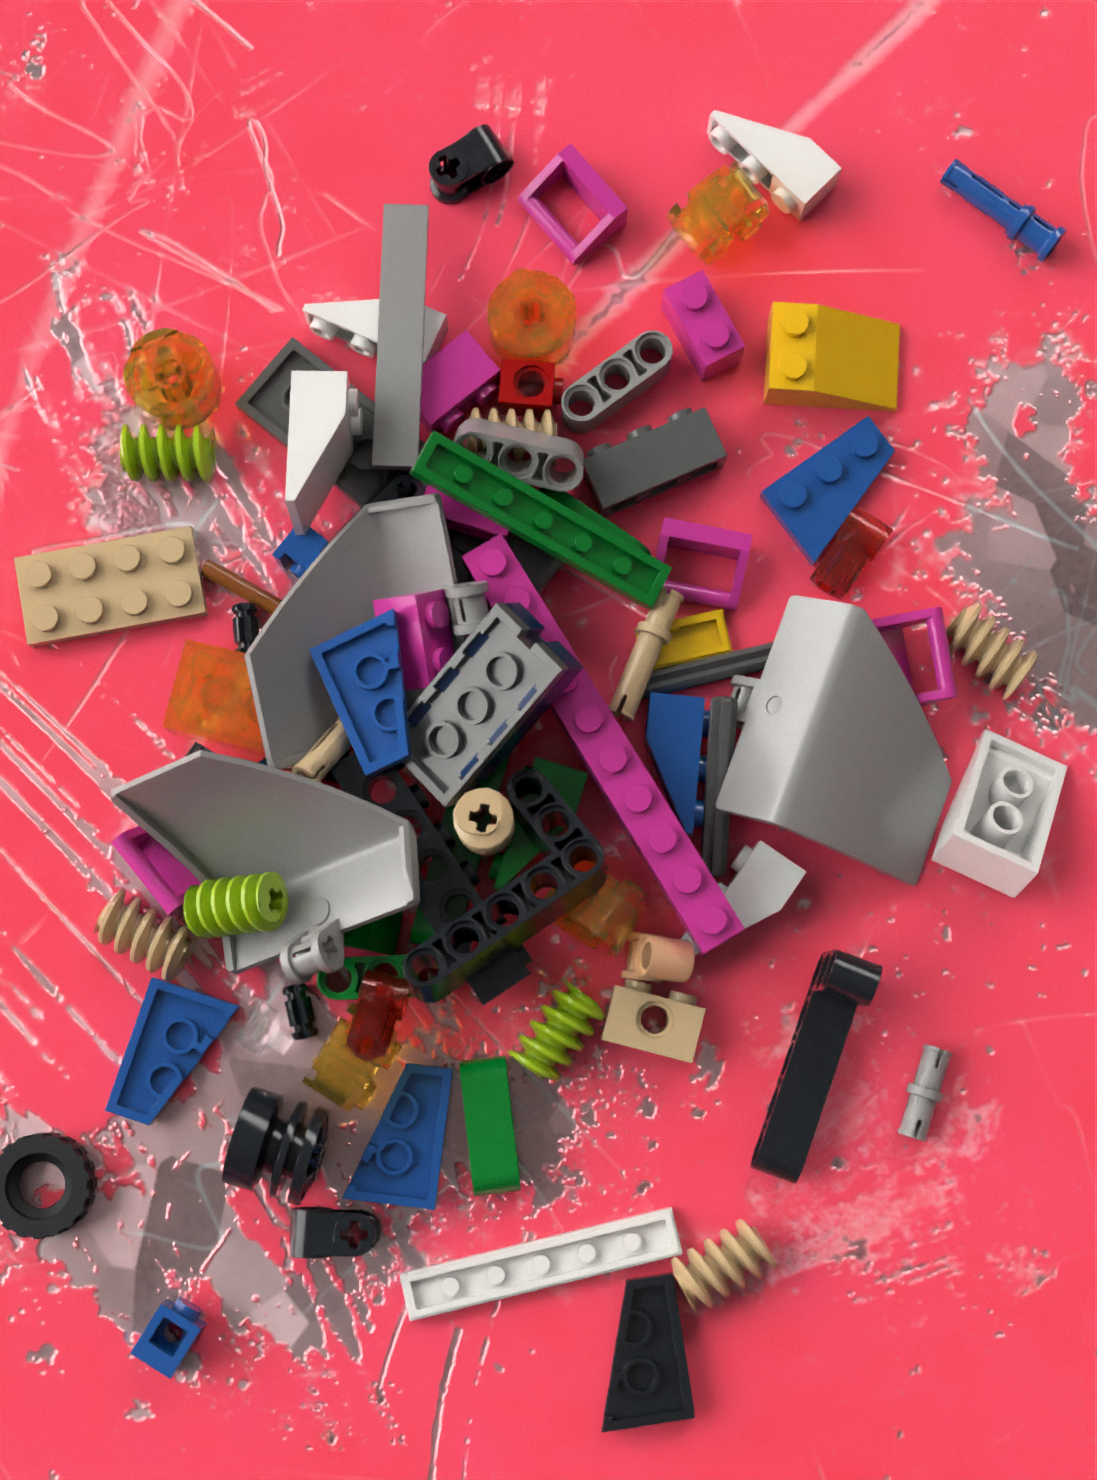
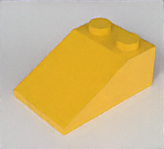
M773 301L767 319L763 404L895 412L897 409L900 324L820 304Z

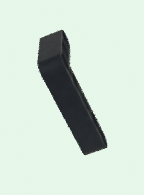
M522 769L515 772L508 781L507 794L514 818L546 858L419 944L406 955L403 962V973L413 996L419 1001L435 1003L442 1000L604 886L607 879L604 851L601 845L540 771ZM527 793H537L540 795L537 800L532 802L520 801V798ZM556 826L568 829L563 835L557 837L546 834L551 828ZM588 860L596 864L591 870L586 872H580L573 868L581 861ZM543 887H552L557 890L552 897L547 899H540L534 896ZM504 914L518 916L517 920L509 926L496 924V920ZM472 940L479 943L477 948L470 953L462 954L456 952L457 947L465 941ZM426 968H436L439 970L432 980L423 982L416 980L418 974Z
M837 949L822 953L813 974L754 1149L750 1165L752 1169L793 1184L797 1183L804 1167L856 1008L869 1006L872 1002L881 978L882 965Z

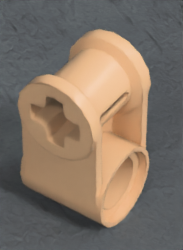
M626 933V939L630 941L627 969L622 971L621 978L662 983V981L683 983L689 979L695 960L694 947L691 942L654 934Z

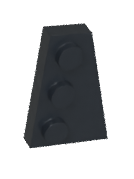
M672 1272L627 1278L625 1281L601 1427L602 1433L695 1418Z

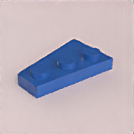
M867 416L762 490L759 496L811 566H813L895 450L870 417Z
M391 609L309 649L364 774L369 778L412 758L397 612Z
M151 977L105 1111L146 1125H152L241 1006Z
M406 1063L342 1199L430 1210L436 1209L453 1068Z

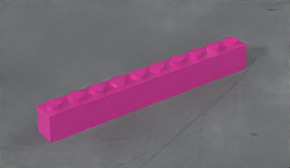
M501 533L461 556L465 570L472 582L483 580L488 582L489 591L485 592V596L490 610L496 603L520 602L545 627L540 636L546 642L559 641L580 662ZM583 668L549 708L703 957L741 934L745 928L585 668Z

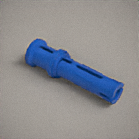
M955 159L950 164L940 180L942 185L960 195L968 203L1005 228V234L1009 240L1014 241L1017 239L1037 253V260L1042 263L1053 252L1067 231L1063 226L1056 228L1036 214L1037 208L1032 204L1022 206L1017 201H1014L982 176L969 169L959 159Z

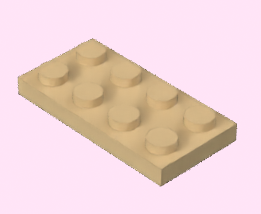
M191 526L14 558L27 645L31 648L208 616L195 534Z

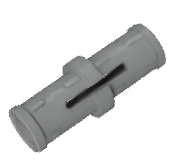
M928 1044L923 1045V1052L914 1082L908 1083L906 1092H909L910 1095L897 1133L926 1142L936 1103H942L944 1094L940 1093L950 1057L953 1054L952 1052L940 1050V1048Z

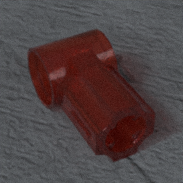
M855 505L835 534V542L811 575L810 580L829 596H834L841 600L857 580L867 561L872 562L893 529L858 505Z
M371 969L366 970L357 998V1011L346 1042V1047L355 1053L356 1058L372 1062L375 1058L386 1056L397 1021L402 1022L408 1005L411 990L406 979Z

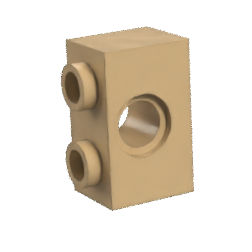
M630 979L625 980L624 987L614 985L601 1040L693 1063L706 1008L695 1006L697 997L670 990L669 998H663L651 994L652 985ZM649 1006H657L665 1012L666 1025L658 1033L647 1032L641 1024L642 1012Z

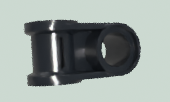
M480 125L469 131L461 139L437 151L431 157L429 162L431 193L441 203H458L482 187L504 177L513 167L514 161L490 125Z
M329 1207L291 1208L289 1256L293 1258L361 1256L375 1247L381 1235L380 1222L374 1214L366 1210H343ZM356 1221H359L360 1229L368 1230V1236L362 1239L359 1245L356 1244L354 1236L347 1235V1229L354 1226Z

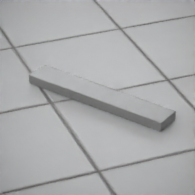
M384 204L372 453L373 469L411 471L419 456L429 205Z

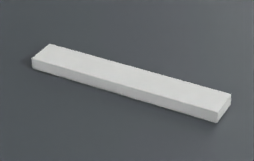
M670 1206L401 1272L399 1276L409 1320L413 1321L682 1255L683 1252L672 1207Z

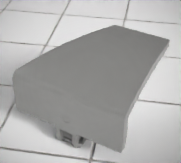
M439 493L365 504L299 578L244 655L268 766L282 769L298 764L324 733L338 720V713L309 649L374 618L375 613L372 600L399 594L444 589L446 604L450 614L449 622L455 653L468 638V634H471L489 613L485 592L489 591L486 580L466 583L457 582L442 499ZM426 688L405 690L407 711Z
M793 595L788 600L761 678L757 679L741 675H733L730 685L733 687V691L730 697L737 699L736 728L742 729L716 801V808L729 814L778 826L845 855L898 881L915 886L952 783L940 747L915 693L865 609L843 602Z
M199 750L111 790V801L175 856L200 883L208 879L218 880L224 877L233 878L234 876H248L249 874L256 873L264 874L265 872L273 871L281 875L286 883L289 896L288 911L282 925L274 931L222 936L226 969L234 974L244 972L277 958H280V964L285 976L293 984L300 985L312 979L313 974L321 971L330 974L341 969L344 964L343 933L416 906L420 902L417 839L411 823L377 805L315 780L253 761Z

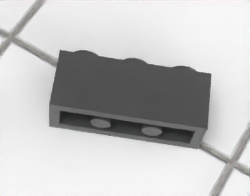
M705 407L695 412L692 411V408L682 409L668 417L667 424L652 429L651 425L640 427L627 435V441L613 447L610 443H604L586 453L587 458L584 459L583 477L601 516L606 518L724 467L727 454Z

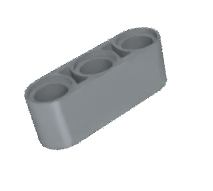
M656 330L641 333L570 385L564 391L561 399V419L565 427L577 434L592 431L663 379L668 373L673 354L672 343L669 337ZM653 349L658 351L663 359L658 363L650 364L645 362L640 354L645 350ZM612 375H619L627 380L628 385L621 390H614L606 385L605 380ZM576 401H585L592 406L593 410L588 415L578 416L572 413L569 407Z
M481 418L465 420L457 429L454 439L455 443L467 449L462 442L468 437L482 439L486 444V448L472 453L526 484L567 492L577 487L583 478L584 454L582 448L570 439ZM522 447L530 453L531 457L527 461L516 462L508 456L507 452L512 448ZM558 458H568L575 463V467L568 472H559L551 463Z

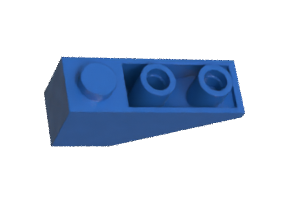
M650 692L644 744L670 807L690 838L693 835L694 827L701 828L703 822L704 801L696 800L698 782L705 783L707 755H700L702 737L708 738L710 710H704V697Z

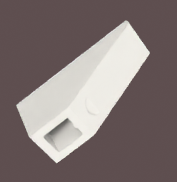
M717 110L710 114L707 133L712 145L722 154L729 153L740 164V169L744 176L752 183H760L771 193L774 204L784 213L789 214L791 212L800 221L836 186L842 168L810 138Z
M379 299L304 305L302 311L306 323L310 325L309 329L314 334L327 340H333L334 337L350 343V348L366 357L372 358L377 354ZM425 306L423 363L439 351L448 331L447 315Z
M760 840L753 849L745 844L730 866L737 871L728 886L719 882L718 886L744 928H747L780 911L806 871ZM685 932L680 940H687L691 942L694 947L695 955L698 954L699 951L692 942L688 933Z

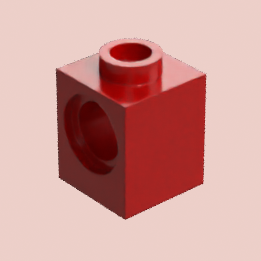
M502 358L498 398L499 415H507L509 408L515 410L516 416H524L527 409H532L535 417L542 418L545 409L550 410L552 414L553 404L561 405L563 378L555 377V362ZM526 382H537L543 387V391L534 397L522 394L519 389Z

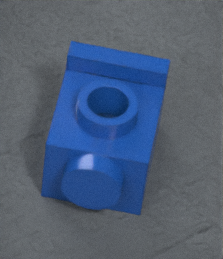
M311 527L308 528L305 535H295L293 528L272 555L284 569L291 562L293 565L289 571L299 579L320 555L321 549L328 540Z
M178 1297L175 1303L170 1299H166L160 1304L130 1354L171 1379L179 1371L185 1358L207 1325L206 1322L199 1319L202 1310L191 1301L182 1297ZM175 1323L182 1328L183 1333L180 1339L175 1340L169 1337L167 1333L169 1324Z

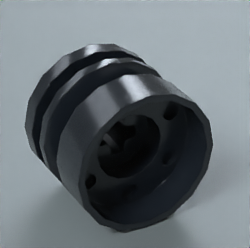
M255 1086L252 1087L243 1103L232 1133L223 1166L222 1182L253 1191L260 1182L264 1172L272 1174L270 1197L277 1199L288 1179L291 1180L288 1202L300 1206L307 1191L316 1181L329 1140L328 1122L330 1109L318 1106L310 1124L306 1125L308 1102L300 1101L294 1108L290 1118H283V1095Z

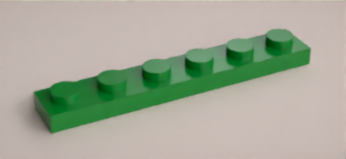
M436 431L429 435L409 473L645 609L653 607L672 569L667 564Z

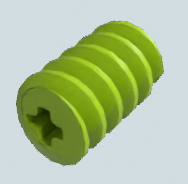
M123 424L120 432V462L123 472H127L132 481H139L145 472L148 480L153 482L159 479L162 472L167 481L174 482L179 472H181L185 481L192 482L198 471L203 481L210 482L213 479L217 464L214 427H212L209 437H204L200 425L195 424L191 437H186L182 425L177 424L173 437H168L164 424H159L155 437H150L146 424H141L137 437H132L128 424Z
M275 871L265 872L264 874H249L248 876L240 875L233 878L224 877L218 880L208 879L202 882L200 886L195 884L188 887L183 902L184 919L192 933L203 939L216 936L258 933L260 931H274L282 925L286 918L289 906L288 890L281 875Z
M563 977L562 980L569 991L566 993L553 989L551 992L558 1006L554 1008L542 1004L540 1007L547 1021L543 1023L531 1019L529 1022L536 1036L532 1038L519 1035L518 1040L525 1051L520 1053L509 1049L507 1052L543 1080L547 1078L560 1081L562 1076L555 1064L571 1066L573 1061L566 1049L571 1048L582 1051L584 1048L577 1036L578 1032L593 1036L595 1031L588 1021L589 1017L601 1021L606 1018L597 1002Z

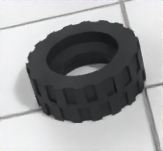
M54 1132L24 1136L16 1139V1142L8 1144L2 1149L3 1153L0 1155V1220L2 1222L1 1225L5 1229L13 1230L17 1233V1236L23 1238L30 1236L33 1239H43L71 1229L86 1216L88 1207L93 1204L96 1197L94 1190L97 1187V1178L94 1175V1169H96L94 1162L90 1161L87 1156L88 1152L83 1146H78L75 1143L76 1140L69 1136L63 1137L60 1136V1133ZM36 1162L54 1164L61 1170L65 1179V1190L61 1199L49 1208L40 1209L29 1205L23 1199L20 1192V1179L23 1172Z

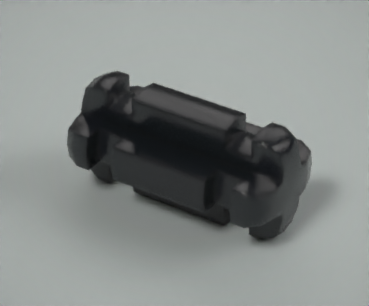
M238 603L231 608L233 614L236 615V617L232 618L234 643L238 645L235 653L239 658H245L244 655L259 634L258 618L254 616L257 608L254 603Z
M305 983L286 986L282 991L283 995H287L288 998L285 1006L290 1027L294 1026L295 1033H292V1037L295 1040L311 1038L318 1033V1029L313 1028L312 1022L316 1020L310 996L306 997L305 990H308V986Z

